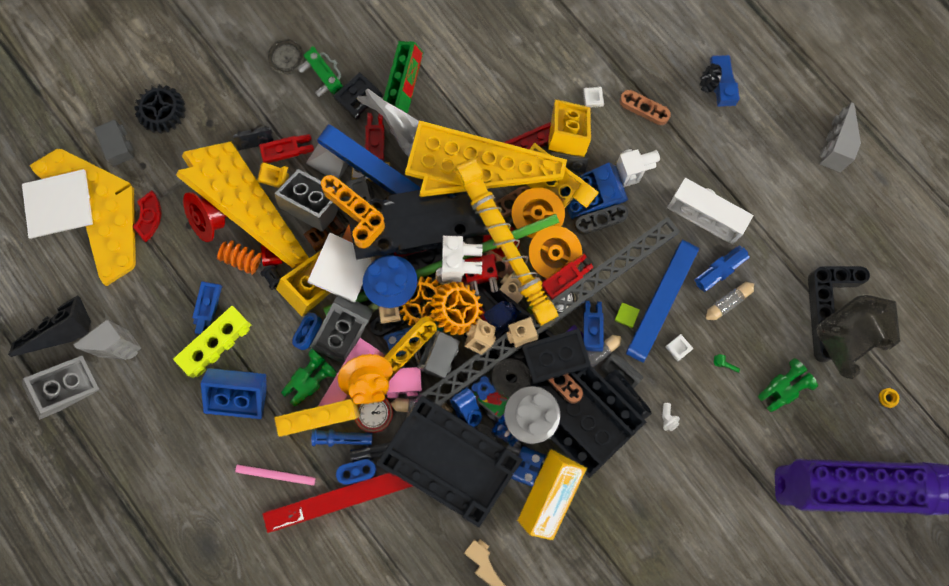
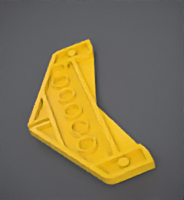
M56 149L32 163L30 167L41 179L83 169L86 170L93 225L86 226L98 276L103 285L108 286L132 271L136 265L135 229L133 228L135 225L134 187L132 184L63 149Z

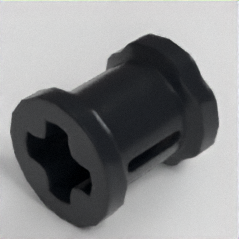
M270 265L260 272L261 276L265 277L269 283L270 290L277 288L281 278L276 271L277 267L275 265Z

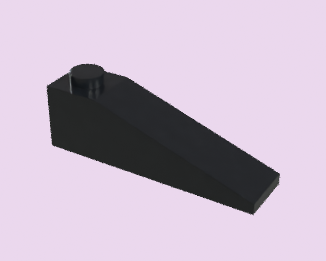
M77 295L57 308L59 312L52 318L47 316L36 330L31 328L14 341L8 355L13 357L73 342L78 338L86 336L89 333L91 320L81 298Z

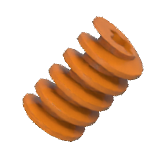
M233 240L228 244L226 241L223 242L217 254L219 261H224L227 265L231 264L234 268L238 267L239 270H244L247 274L251 273L253 275L257 271L261 262L262 254L260 252L254 256L255 251L253 249L247 253L248 247L245 246L241 250L240 243L234 247L235 242Z

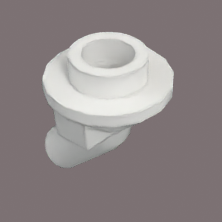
M663 403L662 418L665 431L676 429L680 420L678 416L670 415V403Z

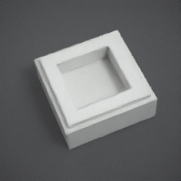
M602 87L583 89L586 107H600L604 105Z
M681 334L665 346L677 362L693 350L692 346Z

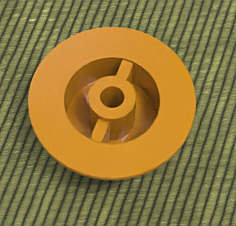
M531 188L522 192L516 198L511 214L517 229L554 214L557 215L559 223L552 226L561 227L565 218V209L561 199L554 192L545 188ZM539 231L527 235V237L533 239Z
M550 226L542 229L533 237L529 246L530 263L533 269L544 278L550 277L570 261L582 255L581 243L577 236L567 228L560 226Z
M375 354L357 356L349 360L340 369L338 385L345 394L353 399L355 404L382 402L388 392L393 370L389 361L382 356Z

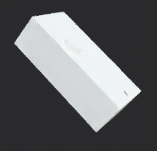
M687 178L683 180L667 209L732 245L744 234L754 216L716 195L713 190L703 188Z

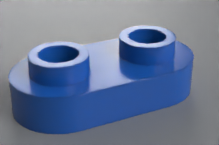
M309 313L303 318L292 339L294 347L299 350H306L310 347L322 325L320 316L315 313Z
M368 459L344 464L337 469L336 478L344 485L368 480L374 477L376 465ZM365 466L370 467L369 473L365 474L363 472ZM345 471H349L351 474L347 479L344 477Z

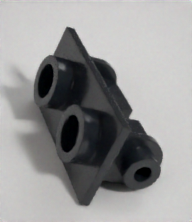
M267 126L256 128L254 132H251V130L237 131V134L233 136L238 151L274 141L272 129Z

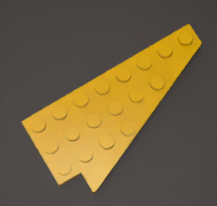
M232 142L183 152L182 158L189 168L178 170L176 176L291 268H295L309 259Z

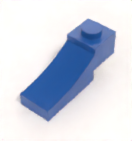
M730 55L712 56L710 63L718 64L722 69L720 83L713 90L716 93L717 107L736 106L740 99L738 83L734 79Z

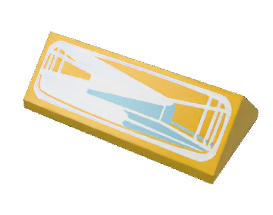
M550 449L517 520L529 535L549 540L554 539L587 469Z

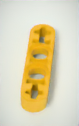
M422 317L384 356L391 364L393 375L435 334L437 326L432 317ZM411 338H419L416 343H409ZM406 351L405 355L401 357L396 356L397 352Z

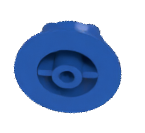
M394 255L383 256L373 261L363 276V289L366 296L372 303L383 308H395L408 302L414 295L418 283L416 271L411 263L402 257Z

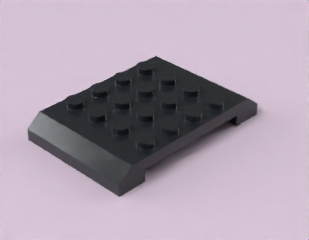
M420 395L376 464L480 528L523 459L435 402Z

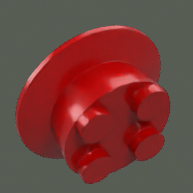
M193 192L184 194L183 206L192 229L201 240L211 242L214 238V230L224 228L227 216L202 196L198 197Z

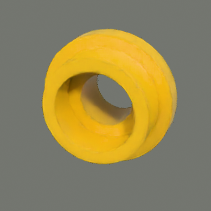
M891 388L883 389L879 393V402L886 408L895 407L899 403V394ZM886 395L890 396L889 402L886 400Z

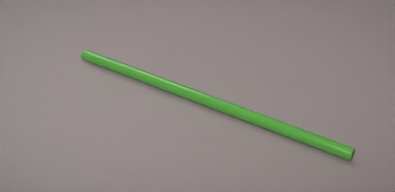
M554 214L516 229L511 233L518 240L559 223L557 215ZM493 239L482 243V254L497 248V246H493ZM464 256L463 260L470 259L475 256ZM442 260L415 270L417 280L421 276L426 277L436 273L437 269L442 267ZM364 291L359 293L356 299L359 303L369 300ZM332 304L323 308L326 316Z

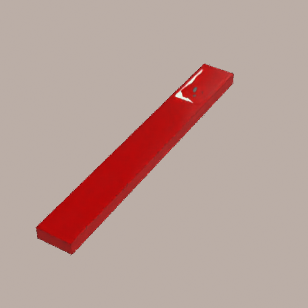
M386 473L262 513L267 533L413 486L396 475Z

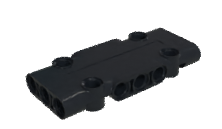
M421 190L390 195L385 200H370L368 203L371 206L381 209L380 213L383 215L385 228L375 241L364 249L355 245L352 235L353 230L359 223L347 214L356 260L374 256H388L394 252L398 255L440 248L443 247V236H463L464 242L468 238L490 235L488 230H484L485 224L479 213L476 214V210H473L471 206L472 201L467 192L449 193L456 196V198L450 199L447 197L449 194L421 197L419 196ZM359 208L356 210V213H363L365 209ZM373 220L370 224L376 226L380 221ZM462 229L465 233L457 234L455 230ZM361 234L357 239L364 240L367 238V235ZM382 243L389 245L386 249L379 248V245Z

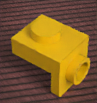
M263 162L260 166L257 182L279 188L289 178V173H287L288 167L283 166L279 168Z

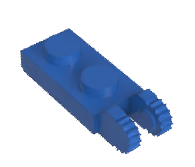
M585 301L583 342L586 351L603 352L602 302L597 301L596 313H590V301Z

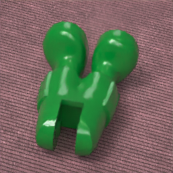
M313 348L308 352L310 357L309 364L305 369L299 367L281 391L284 398L295 389L298 391L290 401L294 407L299 405L308 396L313 395L321 387L319 382L324 378L335 377L338 374ZM322 365L319 372L314 377H311V374Z
M793 358L790 360V371L786 375H777L758 395L760 401L769 398L770 395L775 398V401L766 407L769 412H773L783 405L790 404L799 397V391L806 388L815 390L818 387V383L811 373L805 374L793 386L790 385L791 381L807 371V368L798 359Z

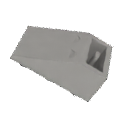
M853 102L846 108L843 107L840 114L836 115L833 119L832 125L834 127L827 135V146L820 153V157H822L820 165L840 173L855 160L861 144Z

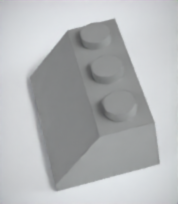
M109 320L103 322L74 344L75 348L97 357L121 360L135 357L138 354L137 351L141 349V346L129 330Z

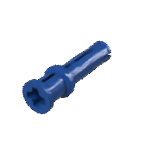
M314 428L312 429L311 444L312 446L322 444L329 447L334 446V444L372 446L373 433L335 432L333 429L322 431Z

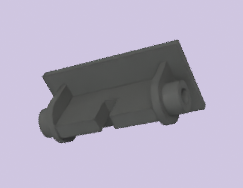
M551 152V156L567 160V169L586 172L589 156L580 157L561 152Z

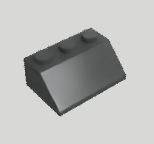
M299 169L274 193L280 209L322 232L335 219L339 208L324 195L321 180Z

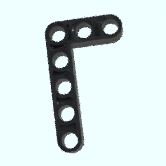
M822 266L809 274L808 288L813 352L817 361L827 362L838 355L833 287H859L870 278L867 268L861 266ZM817 273L822 276V281L817 278ZM836 273L841 276V281L836 278ZM855 273L860 276V281L856 279ZM818 292L824 295V300L819 297ZM820 310L825 313V318L821 317ZM822 329L827 332V338L822 335ZM823 348L828 351V357L823 354Z

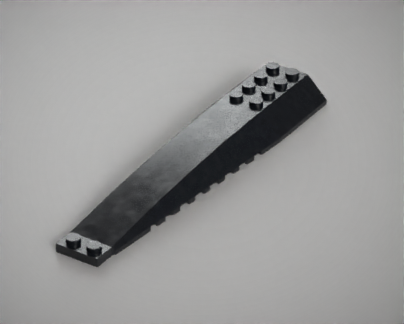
M443 247L425 250L402 258L410 262L415 270L442 260ZM436 273L424 277V279L426 280L427 277L432 278V281H434L436 279ZM490 282L477 284L479 295H476L475 292V297L480 296L478 302L483 304L481 308L491 325L496 327L495 341L509 331L508 325L531 316L530 313L499 290V287L496 292L494 284V292L491 291ZM426 288L432 297L436 294L433 289ZM545 330L538 335V340L554 335L550 331ZM506 339L504 347L513 348L514 343L510 344L508 339ZM522 348L492 369L512 395L525 387H539L548 391L555 398L560 410V421L556 431L550 438L571 460L587 468L585 475L588 478H591L646 423L592 366L568 374L583 391V396L577 403L566 401L547 381L533 384ZM492 349L489 352V358L498 359L501 350ZM563 376L554 378V382L557 385H562L565 383V378ZM568 382L562 390L565 392L567 388L570 391V398H578L576 395L578 391L569 389L568 387L571 384Z

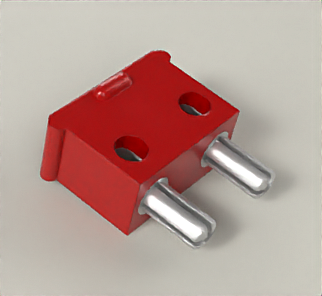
M495 254L464 260V262H482V275L465 274L468 285H471V290L475 286L476 295H479L477 284L490 282L491 291L494 292L492 282L494 281L495 291H498L496 280H499Z

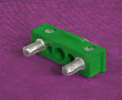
M311 46L310 50L303 54L307 61L299 66L298 70L302 73L312 66L325 84L316 91L317 96L320 97L328 90L334 95L344 87L339 81L341 73L336 67L338 63L335 59L331 60L324 52L319 54L315 47ZM322 55H324L330 63H334L333 67L335 71L338 73V77L335 76L333 71L321 57Z

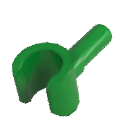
M718 354L714 356L715 366L726 367L739 373L740 368L727 363L725 355Z

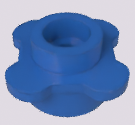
M483 376L481 381L472 385V390L477 392L480 400H486L487 396L496 391V387L490 384L488 377Z

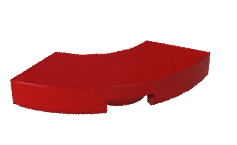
M153 190L137 201L140 207V216L133 226L145 242L154 235L161 219V205Z

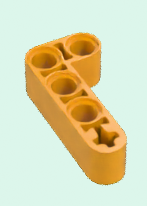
M333 175L325 176L321 180L324 195L359 223L352 234L355 245L362 249L369 247L385 228L383 215ZM345 196L350 197L348 201H341ZM359 208L365 209L363 213H356V210ZM373 220L380 221L376 226L370 224ZM361 234L367 235V238L364 240L357 239Z

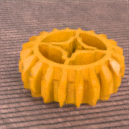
M421 276L417 283L416 291L418 293L416 298L410 299L405 304L399 306L402 308L399 313L404 315L402 319L408 321V325L413 326L422 317L429 315V310L433 307L430 304L435 300L428 297L426 288L433 289L436 294H438L437 290L439 288H443L442 284L438 285L439 281L436 279L432 281V278L427 277L425 280ZM423 299L428 301L424 307L419 305ZM410 307L418 308L421 318H416L412 314ZM431 314L429 316L434 319V317H436V314Z
M451 282L450 284L443 285V288L437 290L438 294L433 295L432 298L435 301L430 304L435 307L430 312L436 314L433 321H439L438 327L444 326V332L450 331L451 335H463L466 331L469 332L471 324L476 325V321L480 319L478 315L483 313L479 310V307L483 305L478 303L480 296L475 297L476 290L470 291V285L464 286L463 282ZM450 295V299H448L449 304L445 307L446 299ZM453 307H456V308H457V307H458V308H463V309L458 310V309H451V308H453ZM468 310V316L464 322L465 313Z

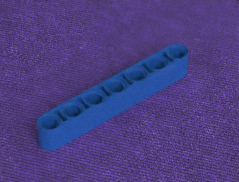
M328 124L317 139L321 146L392 195L421 190V187L332 125Z
M683 239L679 243L626 351V354L642 363L646 360L699 251V247Z

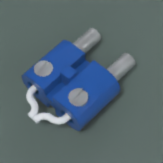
M508 445L509 450L523 459L511 479L533 487L539 471L545 462L546 455L525 446L519 449Z

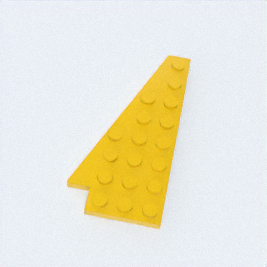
M419 120L405 175L423 179L419 196L425 197L466 192L455 172V167L473 157L480 166L482 180L487 189L562 180L567 160Z

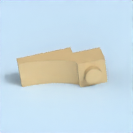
M474 539L464 553L479 565L475 573L490 586H506L497 576L489 561L488 555L490 552L487 550L489 546L481 539L478 542Z

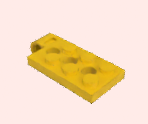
M536 143L529 149L550 155ZM566 167L562 180H556V183L553 185H548L547 182L526 184L530 188H545L554 192L561 199L564 209L573 198L587 208L599 194L593 187ZM564 187H569L571 190L570 194L566 197L562 196L561 190Z

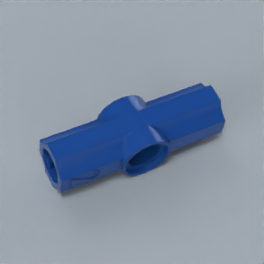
M739 245L726 256L720 257L711 264L709 269L694 279L698 288L706 292L716 283L723 281L731 275L737 267L750 258L746 249Z

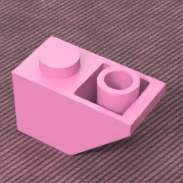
M417 367L400 368L389 381V389L386 393L387 398H399V394H407V397H416L418 393H423L421 370Z

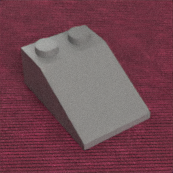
M83 356L23 378V387L39 420L57 413L99 391Z

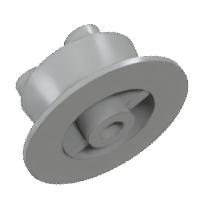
M525 387L516 391L509 398L505 407L504 418L508 430L515 438L525 443H540L550 438L556 431L560 421V410L557 401L548 391L539 387Z

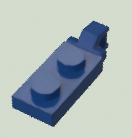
M201 282L192 317L194 319L193 324L196 325L195 334L200 335L214 321L222 289L220 284Z

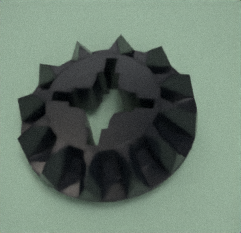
M712 63L703 71L699 84L702 91L710 93L718 86L722 76L720 65Z

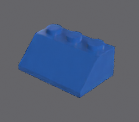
M208 368L201 381L204 414L262 419L267 392L266 374Z

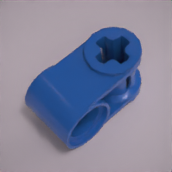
M469 388L463 389L450 399L458 418L465 420L466 423L473 427L480 423L482 414L477 405L476 397Z

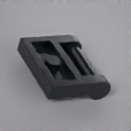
M359 72L334 95V99L355 120H358L368 106L361 103L354 109L352 106L358 101L357 96H364L366 89H370L380 98L383 97V94Z

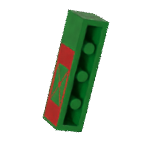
M398 41L383 100L408 114L424 52L415 42Z

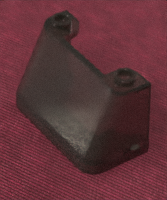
M860 295L817 325V334L841 376L849 379L855 378L860 373V367L854 364L857 360L874 347L890 350L900 342L896 301L871 295Z

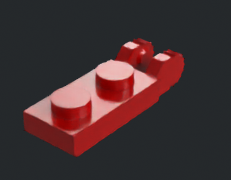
M367 113L365 149L384 161V117L379 113L378 125H372V113Z
M311 135L292 136L260 144L263 162L268 164L313 152V145L298 147V144L311 141Z
M585 254L570 261L542 282V288L551 300L582 279L583 275L594 267L592 264H587L580 271L577 269L576 265L587 258Z

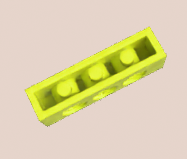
M231 306L173 360L189 377H199L205 372V368L210 363L213 364L220 358V354L224 350H229L234 346V341L237 338L246 335L250 330L249 327L252 325L234 306ZM228 326H232V332L225 334V329ZM218 339L217 346L211 348L212 340ZM202 352L203 358L200 361H196L197 354Z

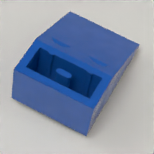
M609 162L578 176L599 194L587 208L573 198L568 204L567 209L570 218L575 219L628 201L617 167ZM564 187L561 190L562 195L568 196L571 192L570 188Z

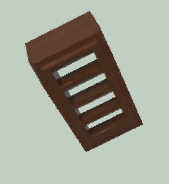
M336 216L328 225V228L336 236L346 231V228ZM334 222L339 229L335 230L331 223ZM313 227L303 235L317 252L324 246L329 233L324 230L323 233L326 237L322 238L319 234L320 230ZM315 235L319 239V241L317 242L313 239V236Z

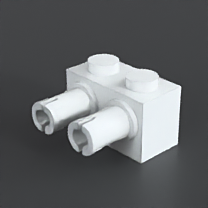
M638 149L623 151L615 165L623 186L626 187L639 183L646 170L656 168V162L660 161V156L657 150L642 155Z
M443 236L442 281L461 282L462 275L464 274L482 275V262H464L463 260L464 256L482 257V244H465L463 236Z

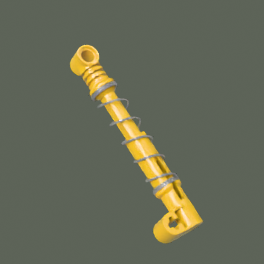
M473 157L455 167V172L472 201L471 206L473 210H476L475 213H479L485 224L484 230H488L494 241L493 246L501 247L505 254L502 262L508 261L514 271L511 278H518L521 285L518 290L525 298H529L527 302L530 301L529 305L533 306L531 310L535 319L542 326L557 318L558 313L549 299H545L547 295L544 296L545 292L541 291L542 281L539 277L537 278L538 273L530 272L526 265L529 257L520 255L517 249L520 241L514 238L510 231L511 225L506 223L501 215L502 209L497 207L494 202V195L487 190L477 161Z

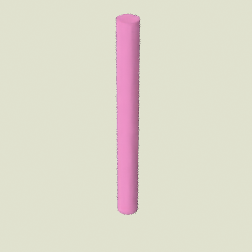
M243 465L236 466V473L315 485V477Z

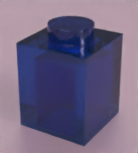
M501 301L483 315L490 325L496 327V330H500L517 318L515 314L517 311L511 302Z

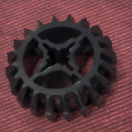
M159 84L157 88L151 85V90L145 89L146 93L144 95L139 94L141 99L136 100L137 106L134 107L136 111L135 116L146 130H150L153 133L158 131L160 134L165 130L169 133V128L176 129L175 125L181 124L180 118H185L183 112H186L184 106L186 104L176 89L170 88L167 85L163 87ZM165 98L172 100L173 104L165 102ZM148 114L155 116L156 120L149 119Z

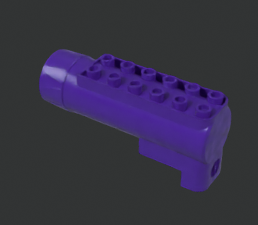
M796 459L791 465H782L775 470V497L779 504L794 506L802 511L949 515V465L929 462L899 463Z

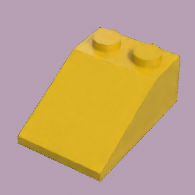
M555 99L548 150L585 157L591 141L590 107Z
M321 250L280 278L276 288L301 316H304L331 293L307 282Z

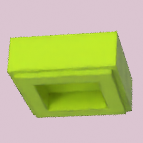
M621 303L614 321L633 328L640 309Z

